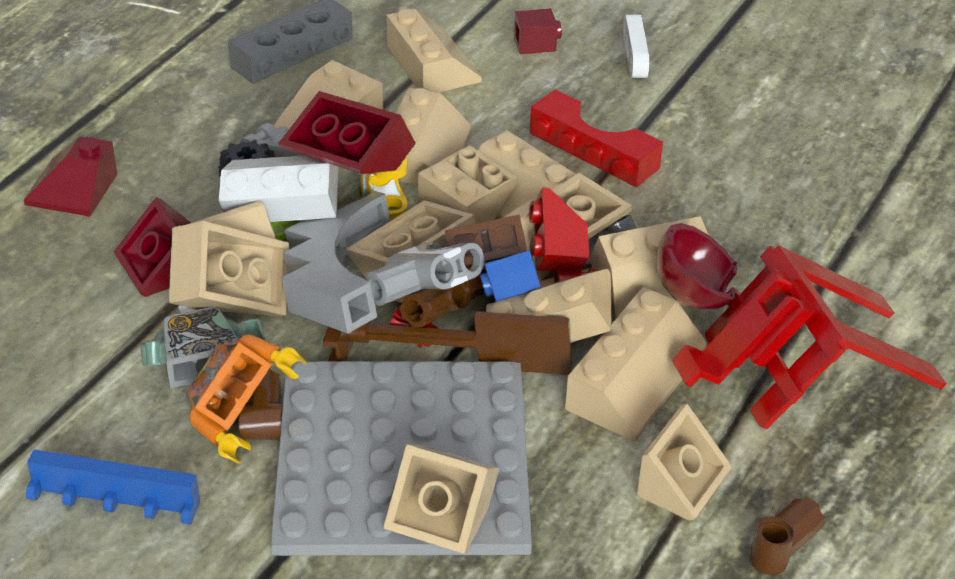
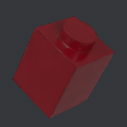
M552 9L515 11L514 40L519 54L555 52L557 39H561L562 28L560 20L555 19Z

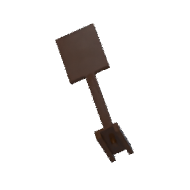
M476 311L474 315L476 331L371 324V321L350 333H345L328 326L323 339L324 347L333 348L328 361H347L353 342L369 343L370 340L476 348L478 350L479 362L521 363V371L562 375H569L572 372L570 319L562 317Z

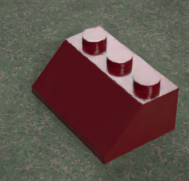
M318 91L278 144L282 149L359 174H370L397 170L416 142L400 114Z

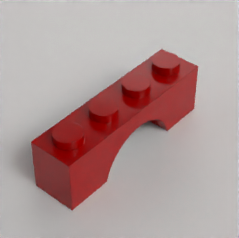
M556 89L531 106L530 134L636 188L660 169L663 141L636 128L623 132H608L591 127L580 117L581 101Z

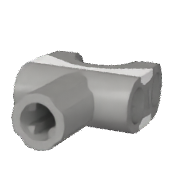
M438 242L424 243L392 255L387 260L385 267L367 273L365 280L371 283L375 305L381 306L421 289H449L475 278L484 267V254L482 249L475 243H458L448 247ZM468 250L473 255V265L469 270L464 264L465 253Z

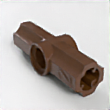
M482 269L480 274L486 273V271ZM480 274L449 289H421L404 296V301L399 306L402 319L407 320L412 327H423L452 310L465 309L469 305L470 300L485 293Z

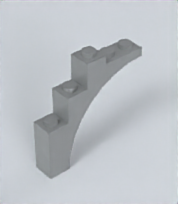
M375 191L337 210L336 218L303 220L285 229L289 250L284 252L283 255L288 274L281 279L289 312L345 333H350L378 317L370 281L352 274L345 266L350 259L346 251L348 247L390 222L385 193Z

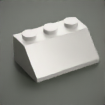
M307 156L232 160L221 170L219 203L223 212L261 200L270 222L336 218L338 166Z

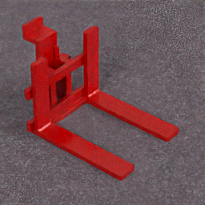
M780 245L776 248L769 246L760 256L766 267L741 294L738 289L730 288V290L732 288L735 290V299L727 304L728 308L706 330L705 337L709 345L702 351L686 344L672 359L683 382L689 387H692L699 378L719 385L734 368H739L748 357L752 363L763 367L765 365L775 383L751 407L752 415L758 425L764 429H768L792 404H795L804 394V391L833 362H836L846 349H851L940 390L947 384L931 363L839 322L811 282L890 319L895 312L882 295ZM805 323L816 341L788 369L778 351Z

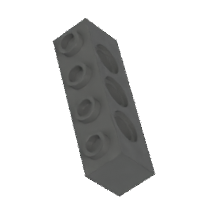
M320 0L228 40L230 67L254 84L352 39V12L335 0Z

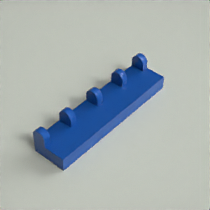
M34 449L27 461L31 480L26 489V498L31 500H37L41 491L63 494V505L69 506L75 504L77 497L104 501L103 510L107 512H114L118 503L145 507V518L154 519L158 509L182 513L181 523L190 525L200 504L196 474Z

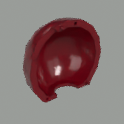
M683 223L671 225L659 242L656 262L662 285L675 300L698 310H716L726 306L735 299V290L733 288L728 292L726 290L733 277L737 274L738 262L734 261L728 252L711 236L698 228Z

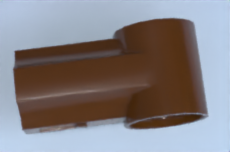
M270 368L239 413L240 438L244 440H280L282 423L280 374L273 372Z
M807 496L804 499L795 498L775 517L761 519L756 525L749 560L752 566L757 571L768 575H776L785 571L789 558L823 528L826 517L821 513L819 504Z

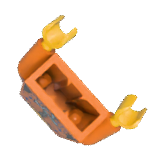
M244 335L233 343L220 344L187 392L192 403L189 413L191 425L211 443L218 445V453L222 457L240 464L241 461L235 456L236 449L241 446L250 451L251 445L248 441L234 434H228L229 428L271 365L275 363L287 377L297 379L299 375L291 369V366L296 362L307 364L306 360L292 347H287L280 351L279 346L254 335Z

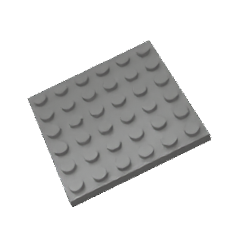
M306 361L307 364L296 362L291 366V369L299 377L297 379L285 377L271 539L272 556L531 555L532 538L521 363ZM406 444L425 445L499 468L488 511L466 554L383 529Z

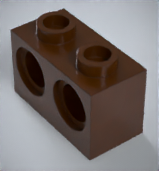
M520 214L445 230L448 246L458 243H475L482 249L484 263L527 251ZM470 250L465 253L464 257L466 267L473 265V255Z

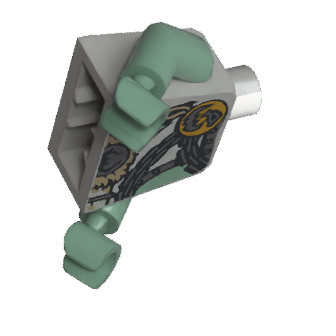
M178 306L175 315L167 316L164 319V331L157 333L154 340L140 344L142 365L160 366L166 364L170 389L192 384L220 344L233 343L244 335H254L265 340L260 319H250L238 324L230 318H224L219 308L216 307L194 309Z

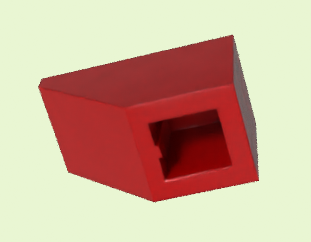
M542 187L536 200L531 201L529 206V222L534 223L535 232L530 241V253L532 257H536V271L556 272V270L581 272L589 259L588 225L550 188Z

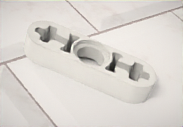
M625 15L623 37L630 77L647 78L649 72V53L641 15Z

